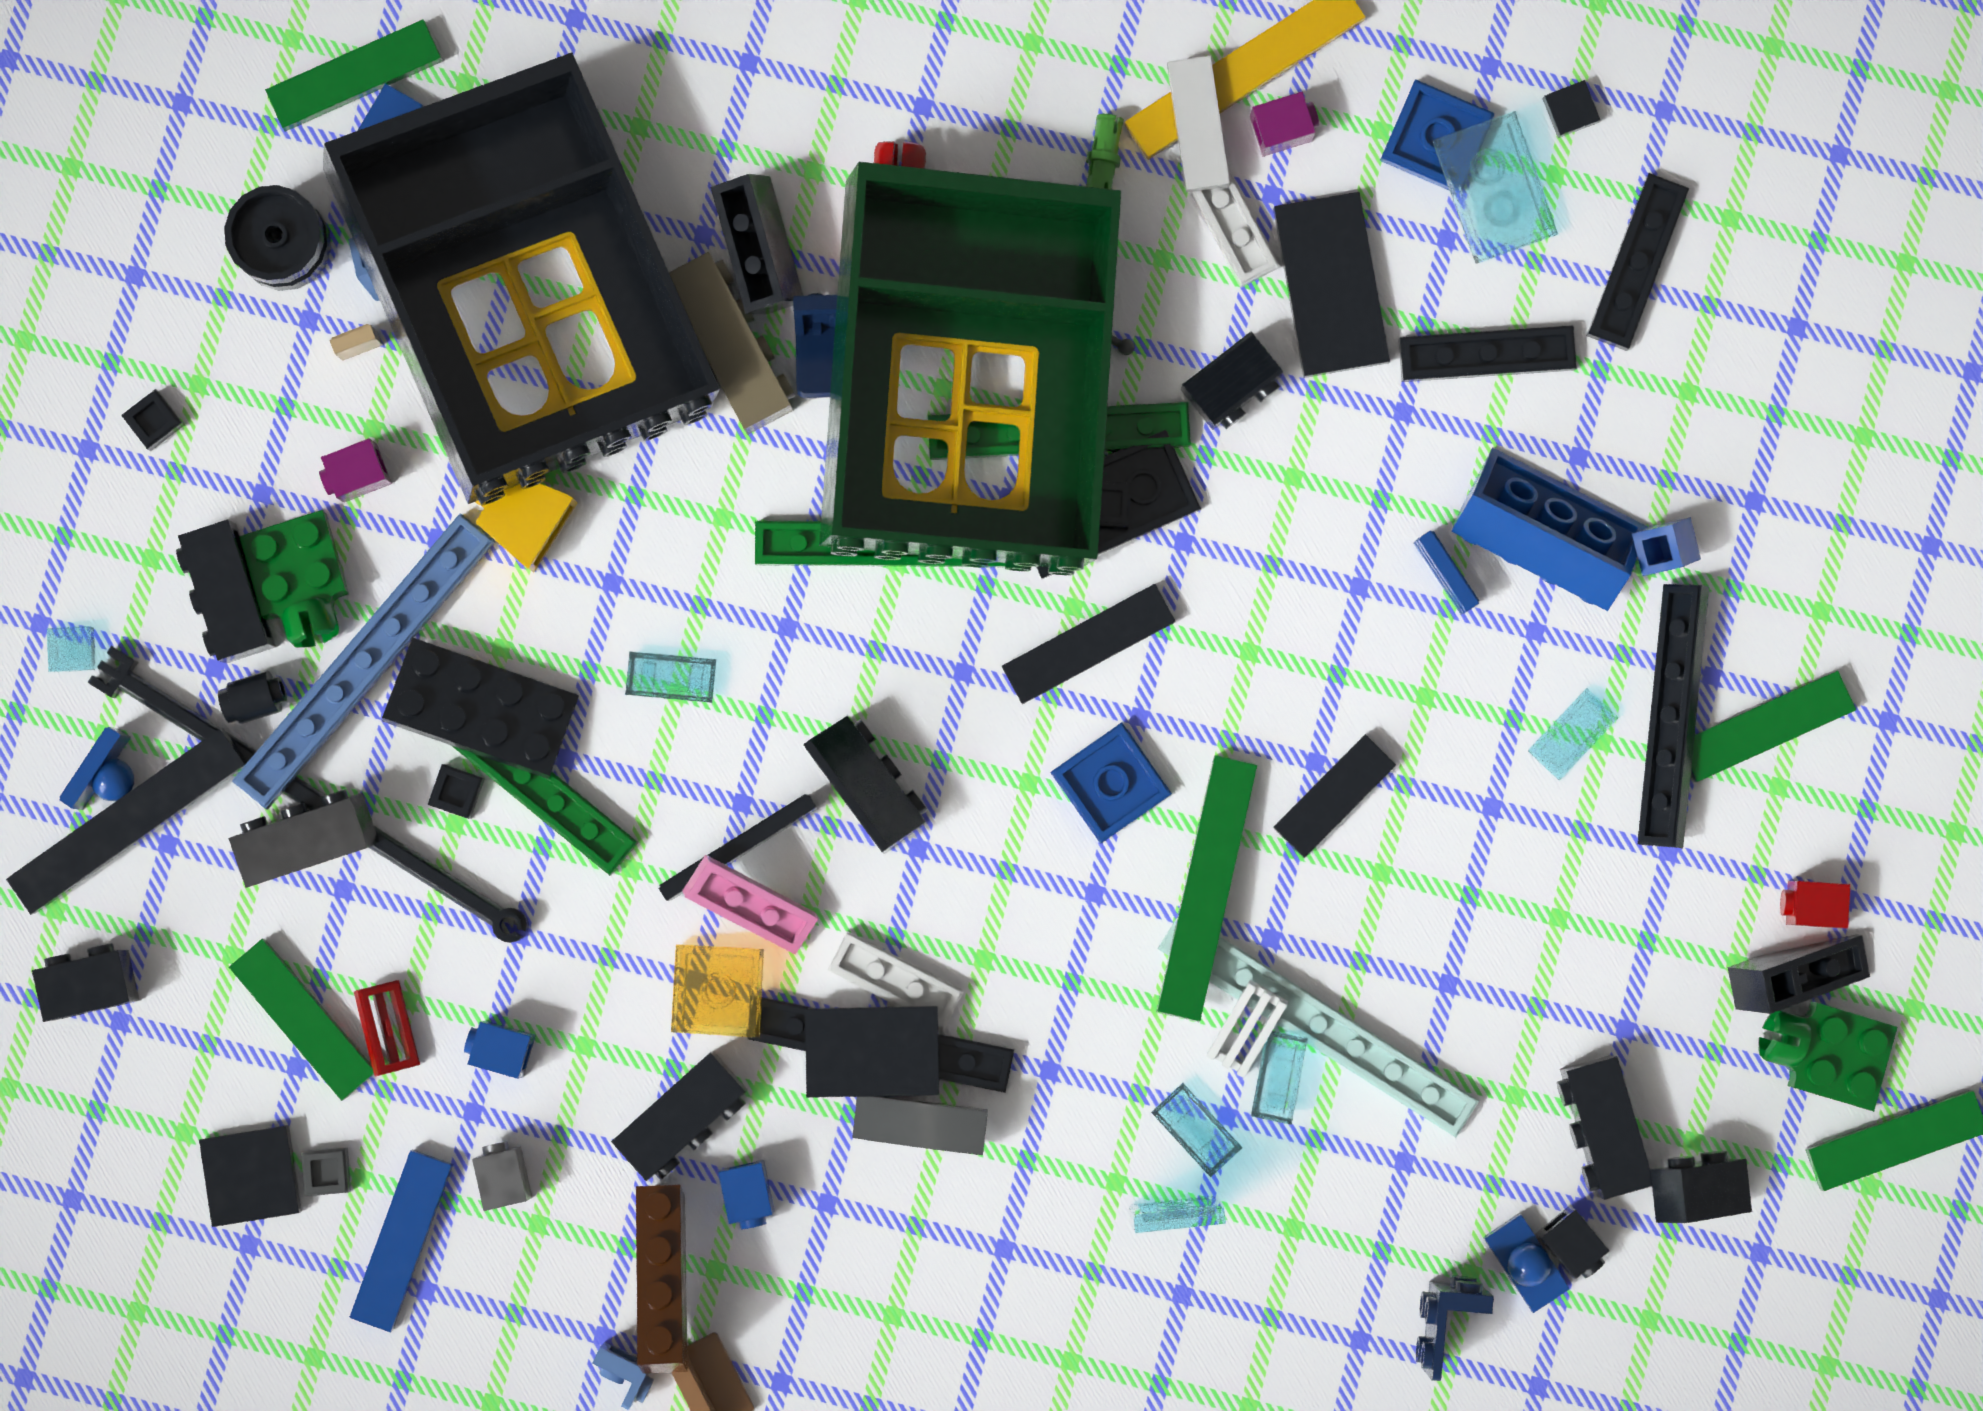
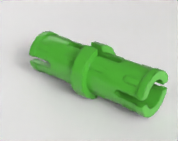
M1105 113L1097 115L1092 151L1087 152L1086 163L1089 164L1086 187L1112 189L1115 169L1120 167L1121 161L1118 150L1124 123L1122 117H1117L1116 119L1117 115Z

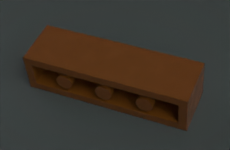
M680 1184L636 1186L637 1365L643 1374L688 1372L685 1194Z

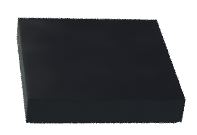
M289 1125L199 1140L212 1227L302 1212Z

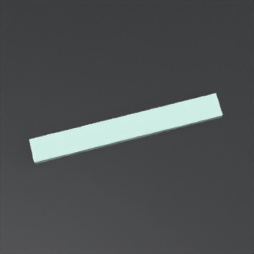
M1177 918L1157 948L1168 956ZM1219 936L1210 983L1237 1000L1249 980L1288 1001V1005L1277 1022L1278 1026L1457 1138L1480 1100ZM1253 993L1247 1006L1254 1009L1260 997ZM1268 1002L1261 1015L1268 1019L1275 1005Z

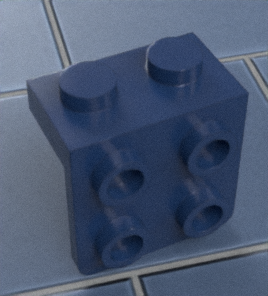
M812 293L807 296H793L796 335L797 394L802 398L830 397L837 294L823 295Z
M1451 1275L1450 1283L1429 1281L1428 1292H1421L1419 1316L1420 1318H1425L1426 1326L1425 1336L1417 1337L1415 1356L1416 1362L1421 1363V1369H1423L1431 1381H1441L1447 1310L1493 1314L1494 1296L1483 1287L1482 1283L1477 1282V1278Z

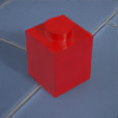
M1788 881L1787 890L1783 889L1780 896V913L1782 916H1786V925L1848 929L1851 884Z

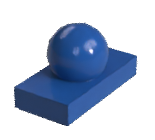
M105 727L59 796V801L71 809L83 810L94 793L106 801H117L133 789L135 782L133 771L125 761L117 758L129 742L131 736L118 728Z
M1520 1213L1483 1237L1532 1313H1535L1570 1290L1550 1259L1549 1254L1542 1247Z

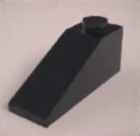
M1859 934L1764 954L1727 967L1735 1010L1772 1014L1870 977L1863 935Z

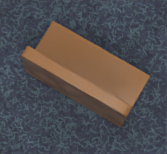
M712 1332L687 1345L688 1372L671 1373L690 1411H754L755 1407L718 1333Z

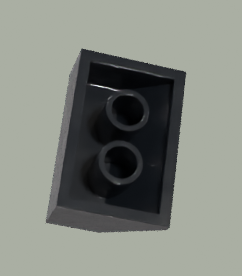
M847 715L805 742L803 746L880 851L886 854L926 824L921 815L927 812L928 809L913 789L905 794L895 781L902 774L889 756L886 754L879 759L870 747V744L876 739L862 719L853 723Z

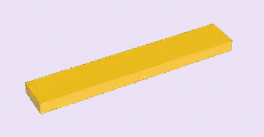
M1312 0L1214 63L1212 68L1219 114L1362 23L1366 16L1356 1ZM1171 92L1124 122L1125 127L1147 160L1178 141Z

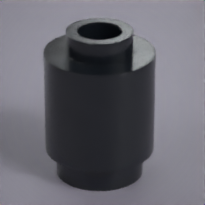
M267 670L228 682L226 688L218 690V701L222 714L228 723L237 721L239 724H244L282 712V702L287 701V693L282 679L279 676L273 678L270 671Z

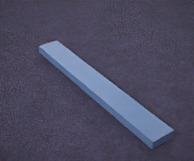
M459 513L234 777L232 782L268 810L409 645L412 637L414 638L494 545V540Z

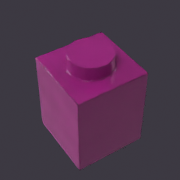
M1303 91L1253 106L1249 116L1262 157L1312 142L1316 133L1314 128L1320 126L1314 103H1306Z
M370 438L321 457L325 469L319 471V476L328 495L335 494V497L343 503L392 484L379 447Z

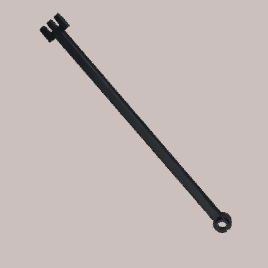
M112 645L106 653L111 658L120 661L119 666L115 668L103 660L97 666L99 670L111 677L108 683L95 675H91L88 680L90 685L114 699L120 691H123L200 741H203L220 729L216 724L135 674L133 671L139 662ZM226 731L246 762H248L257 751ZM297 776L283 792V794L299 804L305 802L308 810L322 806L320 797L326 795ZM374 826L380 842L369 847L371 850L492 926L493 933L501 941L513 943L524 938L517 931L507 934L502 929L503 920L506 917H512L517 923V929L528 932L529 921L524 912L516 908H503Z

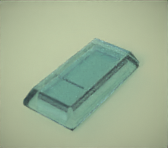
M629 651L625 695L713 703L717 659Z
M1586 688L1527 751L1560 781L1619 717L1592 691Z
M1277 1031L1271 1032L1263 1047L1251 1117L1292 1125L1307 1046V1037Z
M1181 1083L1151 1111L1155 1118L1210 1178L1243 1148L1184 1083Z

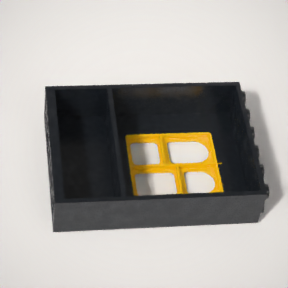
M573 52L324 143L323 171L468 504L478 500L481 506L493 503L505 496L504 490L519 484L522 489L531 488L546 480L545 474L559 468H561L563 473L574 471L587 464L585 459L600 452L603 457L612 456L625 450L628 447L626 442L642 436L643 441H649L668 432L666 427L681 420L684 425H690L708 416L706 410L713 406L720 388ZM564 248L571 257L581 280L583 290L575 296L546 307H536L532 303L521 278L518 265L524 260L553 249ZM490 273H498L504 281L525 329V336L518 341L492 351L479 353L473 347L452 298L451 291L458 285ZM583 311H592L596 315L615 362L614 372L609 381L599 388L589 390L578 388L568 381L562 372L545 331L548 325ZM527 356H533L538 360L547 380L549 389L547 400L542 408L533 414L523 416L512 414L502 408L497 401L487 375L495 368Z

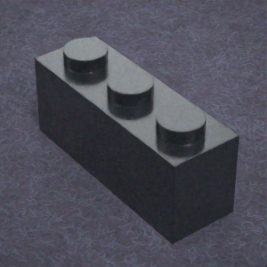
M746 174L710 187L745 314H770L793 306V296L804 295L771 177Z
M228 519L178 535L181 548L176 549L180 568L184 574H190L194 589L189 590L191 604L197 615L203 614L207 631L202 632L206 650L211 657L216 655L217 661L226 664L276 648L268 620L266 621L261 617L239 536L241 535L238 526Z
M346 789L320 797L322 806L308 810L304 802L281 810L282 819L267 823L265 816L239 824L242 832L229 837L228 840L245 888L369 848L380 842L363 792L348 796Z
M712 1051L615 1137L611 1143L645 1181H648L654 1175L661 1181L680 1164L675 1156L687 1145L693 1151L697 1149L713 1134L708 1127L720 1115L728 1121L746 1104L741 1096L748 1089L722 1059Z
M1608 1055L1559 1069L1562 1080L1556 1081L1557 1089L1563 1106L1570 1105L1575 1122L1569 1124V1130L1575 1148H1583L1587 1165L1582 1166L1581 1170L1588 1191H1595L1598 1198L1606 1200L1651 1187L1649 1162L1618 1057Z

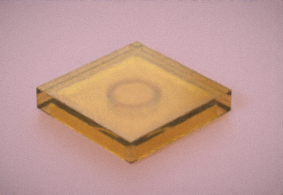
M676 944L671 1032L759 1037L764 949Z

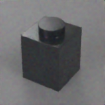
M1570 1206L1535 1233L1567 1274L1574 1279H1577L1580 1275L1588 1278L1596 1273L1605 1264L1602 1257L1610 1251L1577 1210Z

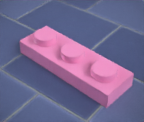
M707 855L704 856L682 891L685 898L795 955L819 919L814 911Z

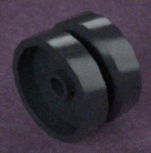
M280 185L260 186L242 195L229 210L224 226L225 246L233 262L261 286L277 291L299 289L314 281L326 267L331 252L330 230L322 214L296 190ZM281 238L280 241H278V242H276V243H272V242H273V239L278 240V239Z

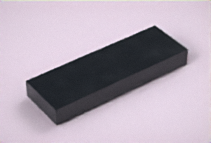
M1364 734L1272 828L1302 858H1305L1396 764Z

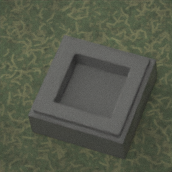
M348 1147L301 1152L304 1196L351 1192Z

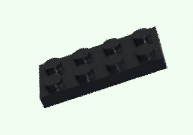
M412 637L383 713L382 722L550 779L579 695Z

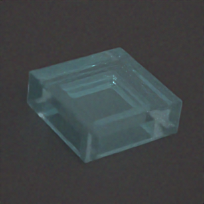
M94 627L47 628L48 672L95 671Z

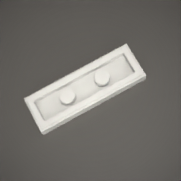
M1211 55L1167 62V70L1186 193L1229 187L1230 180Z
M1228 168L1229 187L1190 192L1239 287L1242 288L1279 269L1280 265ZM1182 170L1181 173H1180V175H1181V177H1182L1183 180H1184L1183 170Z
M846 931L827 971L898 1007L938 1006V1027L945 1030L964 990L849 931Z

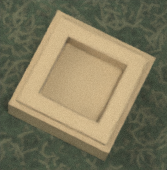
M369 324L331 337V340H329L334 354L342 361L383 346L378 331Z

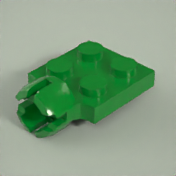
M324 510L239 536L261 617L266 621L280 618L283 622L287 640L295 648L316 646L313 632L315 635L322 636L323 643L335 638L339 633V624L334 604L340 597L349 595L328 517Z
M1811 1001L1805 1016H1797L1783 1011L1769 1014L1762 1025V1029L1782 1034L1781 1041L1759 1037L1758 1051L1765 1061L1785 1066L1789 1070L1788 1087L1874 1112L1898 1027Z

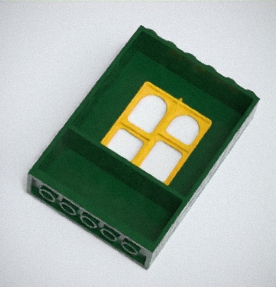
M860 161L857 163L845 182L819 546L831 547V554L841 556H856L857 551L862 550L875 551V558L885 560H900L901 555L914 554L918 555V562L929 564H943L945 559L958 558L962 559V566L973 568H987L988 563L1002 562L1005 563V570L1029 572L1032 567L1046 566L1048 567L1049 574L1062 576L1074 575L1075 571L1084 570V566L1097 560L1121 190ZM904 346L949 349L954 354L951 411L948 420L912 419L901 417L898 414L901 350ZM975 353L1019 356L1024 360L1023 400L1018 407L980 404L972 401L970 398L972 358ZM973 421L1015 425L1020 430L1018 474L1015 487L1007 496L1001 499L987 500L980 498L971 491L966 482L967 428ZM909 436L940 439L946 442L948 446L947 469L944 480L938 488L928 493H915L908 491L899 483L894 474L893 466L894 445L897 437Z

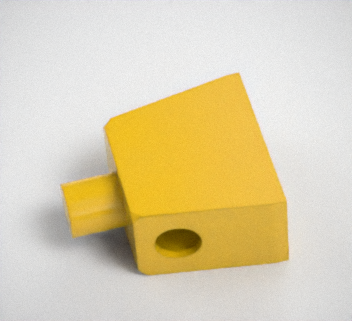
M519 484L504 490L505 496L500 500L483 505L484 509L477 518L476 524L523 566L534 573L578 502L568 494L543 484H538L528 489H522Z

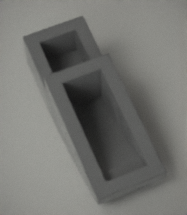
M883 1096L857 1097L852 1138L917 1148L983 1155L988 1109Z

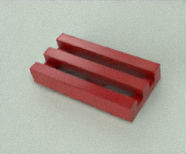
M395 980L353 991L374 1076L419 1066L420 1061L400 981ZM388 991L406 1058L403 1061L399 1059L383 995L384 992ZM368 996L373 997L389 1061L387 1065H385Z

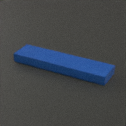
M413 1149L410 1150L349 1318L390 1333L394 1330L454 1164Z

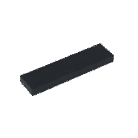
M1651 173L1646 175L1586 334L1587 337L1624 351L1629 350L1688 194V187Z
M1573 325L1409 336L1398 339L1401 382L1575 371L1577 369Z
M1153 584L1001 667L1020 703L1023 705L1167 628L1176 621L1156 584Z
M804 794L707 856L728 866L816 811L818 807L809 794ZM702 859L659 885L658 889L666 901L670 902L683 894V889Z

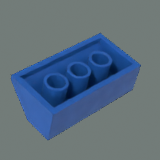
M1492 447L1459 511L1451 532L1461 536L1471 544L1479 545L1500 556L1506 562L1518 565L1539 576L1545 582L1565 589L1578 596L1584 602L1608 611L1631 576L1637 559L1632 533L1645 529L1648 526Z

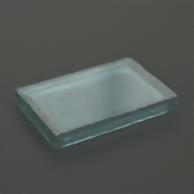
M1516 111L1432 141L1475 264L1558 235Z
M1214 1196L1137 1203L1128 1206L1130 1223L1135 1233L1226 1224L1224 1207Z

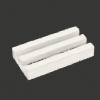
M1249 980L1209 1048L1206 1057L1212 1061L1214 1059L1222 1063L1221 1066L1228 1070L1232 1068L1237 1071V1075L1245 1078L1287 1007L1288 1001ZM1252 994L1258 995L1260 997L1259 1001L1229 1052L1226 1053L1220 1050ZM1268 1002L1275 1005L1273 1011L1241 1062L1236 1059V1056Z

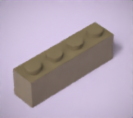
M708 251L670 271L669 274L708 363L746 434L749 435L792 412L793 409L788 400L795 397V394L784 373L777 377L773 373L768 362L775 359L763 335L755 339L748 326V323L755 319L752 314H745L742 299L735 300L728 285L732 284L734 280L723 259L714 262Z

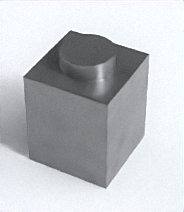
M508 1141L483 1146V1155L472 1159L483 1211L522 1203L532 1199L521 1146L510 1149Z

